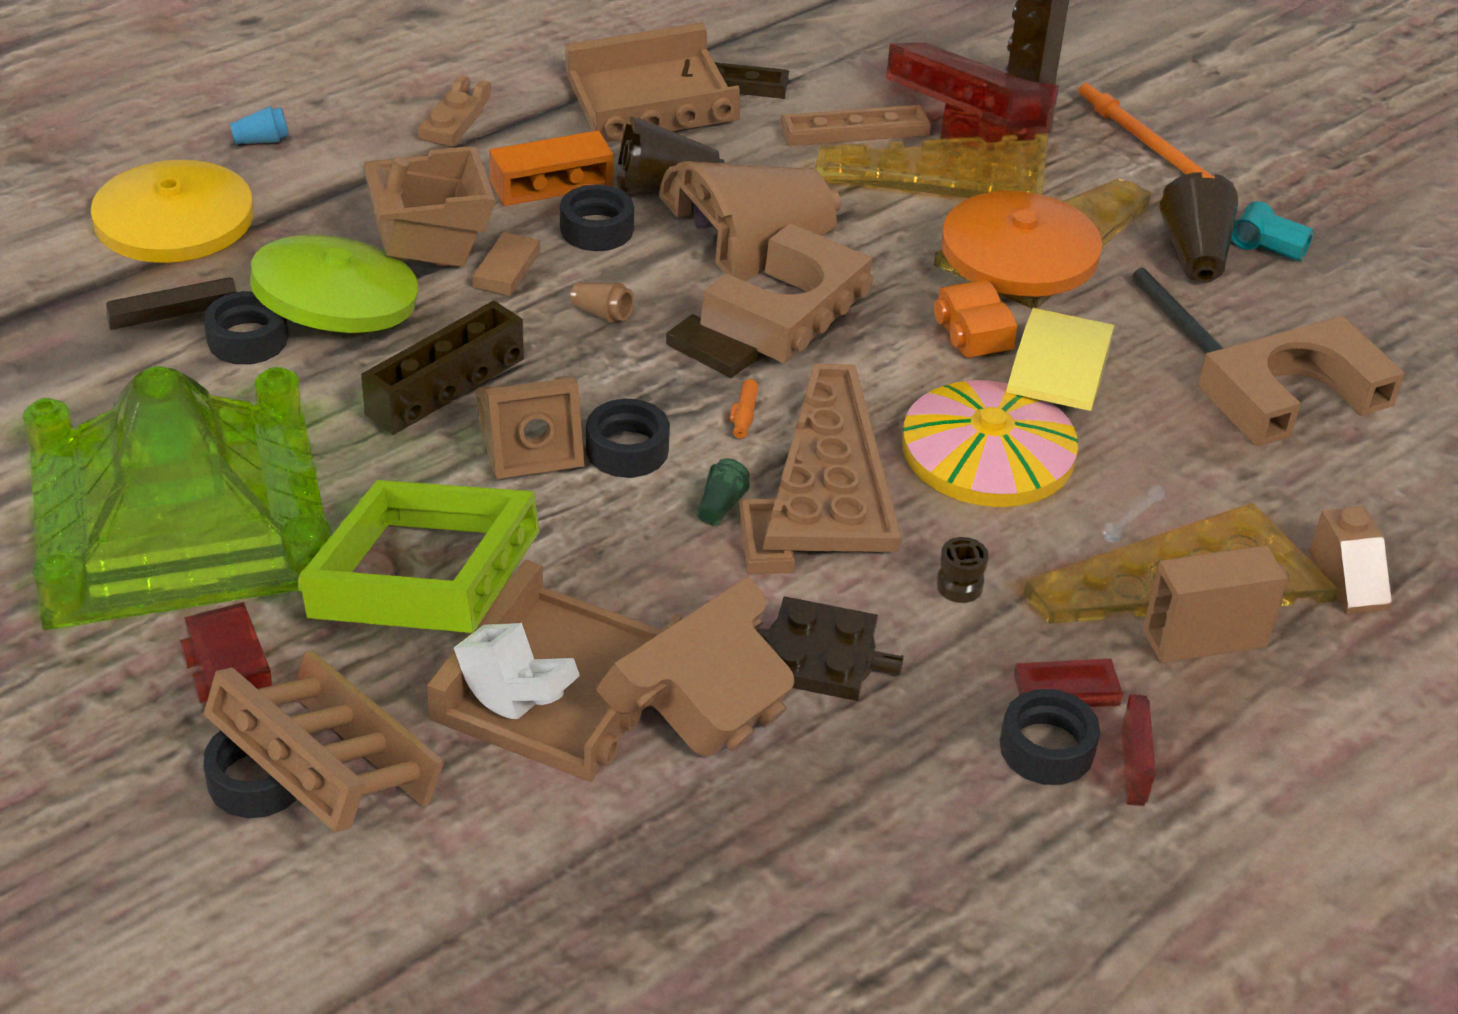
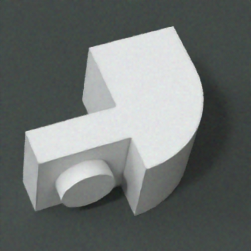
M522 623L482 625L454 647L464 678L473 694L491 711L511 719H519L535 704L544 705L560 699L564 694L563 690L580 677L574 658L534 659Z

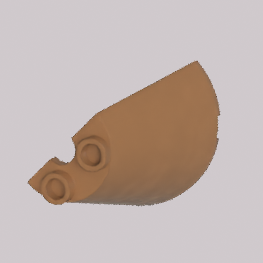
M683 161L667 169L663 176L659 193L660 199L677 218L691 215L692 201L718 230L715 263L725 274L727 273L743 281L765 270L769 239L781 229L792 223L823 236L836 228V211L841 207V200L837 190L834 188L829 189L823 177L814 167L792 168Z

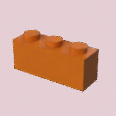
M599 130L489 149L490 182L503 206L563 196L572 189L585 185L599 184L613 187L614 154Z

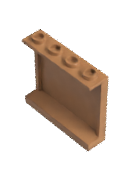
M703 22L565 44L566 71L569 82L591 130H599L606 143L622 140L626 124L631 125L629 119L631 116L644 119L670 131L740 120V88L738 85L728 87L707 50V29ZM686 59L690 60L687 74H692L693 77L681 76Z
M525 559L503 587L477 629L482 625L522 623L534 659L574 658L580 677L563 690L564 694L560 699L549 704H535L519 719H511L491 711L473 694L464 678L454 650L427 684L429 720L592 782L603 765L609 766L612 763L619 747V740L626 730L630 732L634 730L642 712L640 709L632 713L618 712L610 707L596 689L615 662L664 630L544 588L543 565ZM675 613L664 630L680 621L682 615ZM467 633V635L464 637V639L467 638V637H468L469 635H471L472 633Z

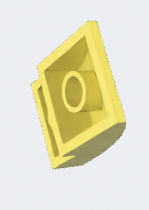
M1033 308L1017 351L1006 393L1091 411L1100 387L1115 325Z

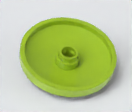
M330 235L285 237L260 248L254 255L251 263L249 282L256 298L274 313L308 327L345 333L379 331L402 323L413 313L416 306L418 281L412 270L403 261L386 256L385 250L358 240Z

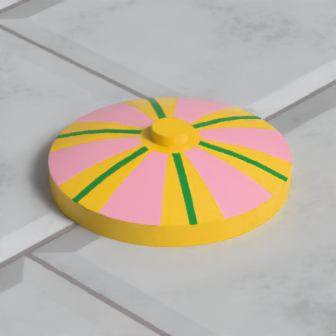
M985 380L962 381L938 387L920 397L911 406L904 421L902 450L913 472L936 491L970 504L988 507H1013L1034 503L1047 498L1065 485L1071 477L1078 451L1077 434L1069 418L1052 402L1006 393L1008 383Z

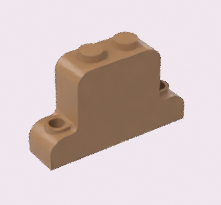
M747 576L615 662L596 691L610 707L618 712L632 713L638 709L643 710L650 705L655 707L694 752L703 756H712L726 746L732 752L738 749L755 733L752 727L759 722L766 728L776 721L787 709L782 699L792 689L794 675L788 665L757 632L763 624L759 616L765 610L766 598L758 586Z

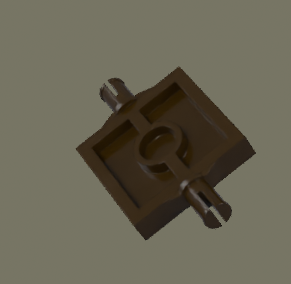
M784 596L778 618L769 629L759 628L757 630L791 669L794 675V685L792 688L858 701L862 684L870 675L871 670L896 674L897 676L901 674L904 655L900 656L875 651L874 636L877 628V614Z

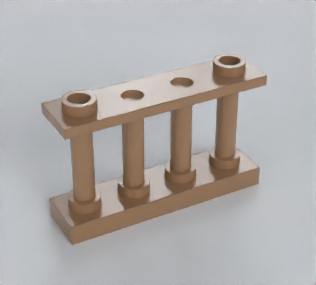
M314 651L304 653L295 681L260 689L253 686L233 667L215 672L203 715L333 832L336 833L352 827L361 796L399 786L421 806L430 804L444 760ZM300 701L312 712L289 717L278 705ZM332 728L344 740L322 746L310 733ZM365 757L378 769L356 775L342 762Z

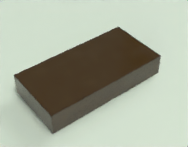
M694 314L666 333L667 345L731 379L757 360V348L701 325V318Z

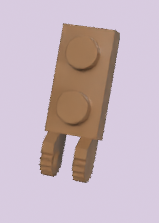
M458 76L453 83L452 90L446 93L418 127V138L454 147L482 113L483 106L490 96V81H479L474 87L473 95L469 96L468 92L470 91L471 83L469 77Z

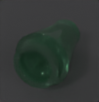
M724 458L709 468L702 498L696 510L697 517L703 523L718 526L724 516L749 491L750 473L742 463L734 459Z

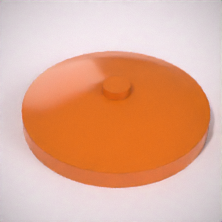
M997 191L971 197L955 206L945 218L941 246L948 263L966 279L972 282L986 279L992 283L997 292L1035 297L1064 293L1087 282L1098 268L1102 250V239L1095 224L1085 214L1063 201L1031 192Z

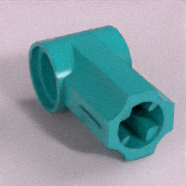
M1255 201L1246 205L1235 219L1231 241L1241 249L1252 250L1259 246L1302 262L1312 243L1315 232H1313V228L1275 215L1274 210L1268 204Z

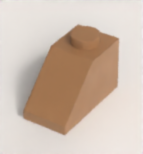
M1358 506L1322 510L1310 547V553L1346 614L1390 609L1392 601L1384 536L1366 507Z

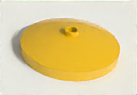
M165 160L134 167L106 182L92 200L91 216L96 236L110 250L135 260L170 263L202 258L232 245L250 227L254 216L252 193L248 184L232 170L217 164L198 160Z

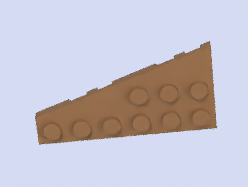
M814 363L779 491L774 503L772 516L765 535L763 550L899 552L902 537L856 366L850 364Z

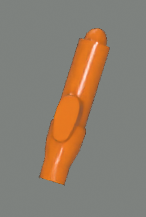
M753 379L743 382L739 401L732 404L730 420L731 423H734L733 434L739 439L747 436L748 429L754 418L759 385Z

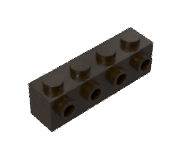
M1017 0L1012 11V19L1015 20L1013 33L1007 44V50L1010 52L1009 62L1002 78L1005 83L1003 98L1035 109L1054 92L1069 0Z
M493 300L363 372L361 380L365 416L390 434L395 435L524 360L523 319Z

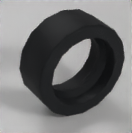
M585 185L572 189L563 196L560 203V231L562 237L570 245L582 250L606 251L623 246L631 239L634 231V204L632 198L623 190L607 185ZM602 215L611 218L606 220H590L582 217Z
M252 291L227 294L215 300L206 309L204 326L207 344L211 353L222 361L245 365L264 362L278 355L287 344L288 328L286 318L268 309L256 298ZM245 323L265 325L258 330L248 332L227 330L233 326Z
M627 398L608 401L596 407L587 418L586 454L591 464L601 472L626 478L648 475L659 469L668 458L670 423L662 410L646 401ZM628 431L646 435L650 439L636 444H619L605 437L613 433Z
M1035 689L1022 693L1009 703L1004 715L999 740L1001 755L1012 770L1033 782L1043 785H1063L1079 780L1090 770L1096 754L1101 733L1098 717L1087 703L1075 695L1057 689ZM1034 724H1050L1069 732L1075 737L1078 744L1067 749H1048L1034 744L1023 735L1021 730Z
M221 730L211 738L204 750L203 767L208 792L215 805L228 814L244 818L268 817L287 809L297 800L295 796L272 776L263 780L242 781L232 779L226 775L225 772L229 766L238 759L249 755Z

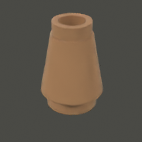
M577 282L571 290L570 301L575 307H579L608 322L617 323L618 321L627 320L631 315L634 307V294L623 283Z

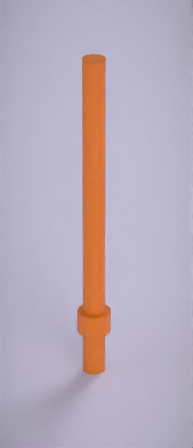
M1087 82L1080 86L1078 90L1079 95L1093 104L1094 110L1105 119L1111 118L1184 174L1202 172V178L1215 179L1213 175L1121 108L1119 101L1109 93L1102 94Z

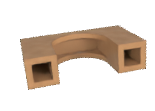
M789 223L769 239L765 273L806 291V293H773L726 273L704 291L700 324L757 348L758 352L785 364L797 352L804 351L809 342L819 333H824L830 323L838 316L845 315L854 302L868 294L873 283V276L870 275L873 258Z
M1339 316L1206 353L1198 387L1258 447L1291 437L1301 405L1275 378L1276 376L1301 375L1321 381L1331 387L1362 416L1395 406L1405 373L1344 316Z

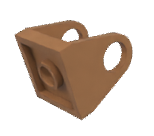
M559 376L549 381L498 388L487 386L477 388L476 400L480 428L496 479L584 467L579 388L575 377ZM533 419L545 420L547 428L542 435L534 438L524 435V428L529 421Z

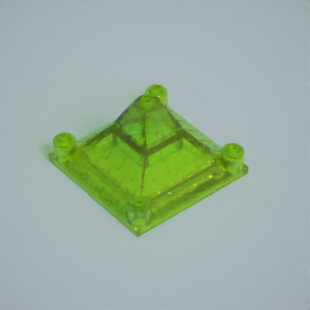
M155 366L141 371L126 385L114 402L113 409L78 425V427L73 428L70 410L64 402L59 400L41 398L24 410L22 417L30 448L37 562L33 566L32 573L39 598L40 619L43 631L298 590V579L301 571L307 567L320 551L322 545L331 537L330 525L325 519L302 410L299 378L294 372L282 367H272L259 374L254 381L256 402L250 403L249 401L209 395L207 389L187 375L173 368Z

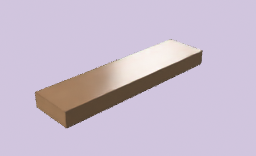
M922 105L781 115L780 127L788 146L928 136L931 129V123Z

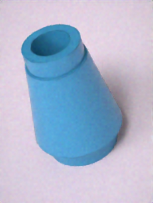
M268 106L236 122L230 123L236 145L243 143H281V138L289 137L282 107L272 109V106Z

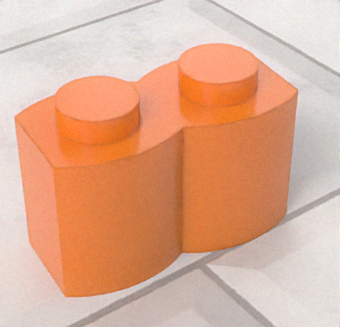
M985 279L939 288V299L934 302L935 318L939 324L945 326L949 332L952 345L955 348H959L965 357L970 358L1013 350L1015 348L1016 320L1008 306L1000 301L999 295L990 281Z

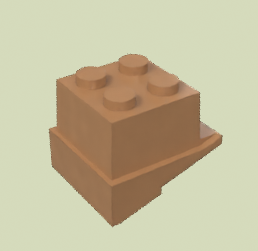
M477 148L430 150L428 156L395 157L394 159L365 162L363 169L373 200V211L386 256L402 261L412 259L432 262L438 266L454 265L464 267L478 231L485 232L495 203V197Z

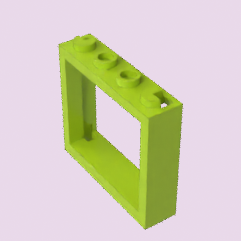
M376 480L345 520L340 523V526L328 541L322 545L320 551L307 567L301 571L298 579V591L302 592L307 618L474 633L539 534L534 491ZM388 525L486 533L454 581L353 572Z

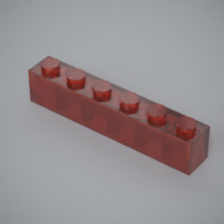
M926 42L890 43L886 79L1008 129L1047 127L1052 89Z

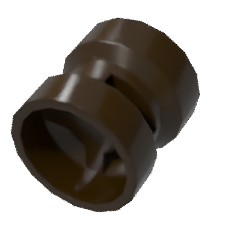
M957 537L950 539L943 545L940 557L941 568L937 577V590L947 600L956 603H968L975 601L981 596L984 587V572L989 558L988 550L981 542L969 537Z

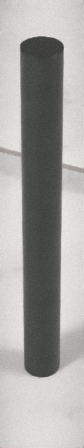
M1139 268L1133 273L1132 279L1205 354L1224 349L1145 268Z

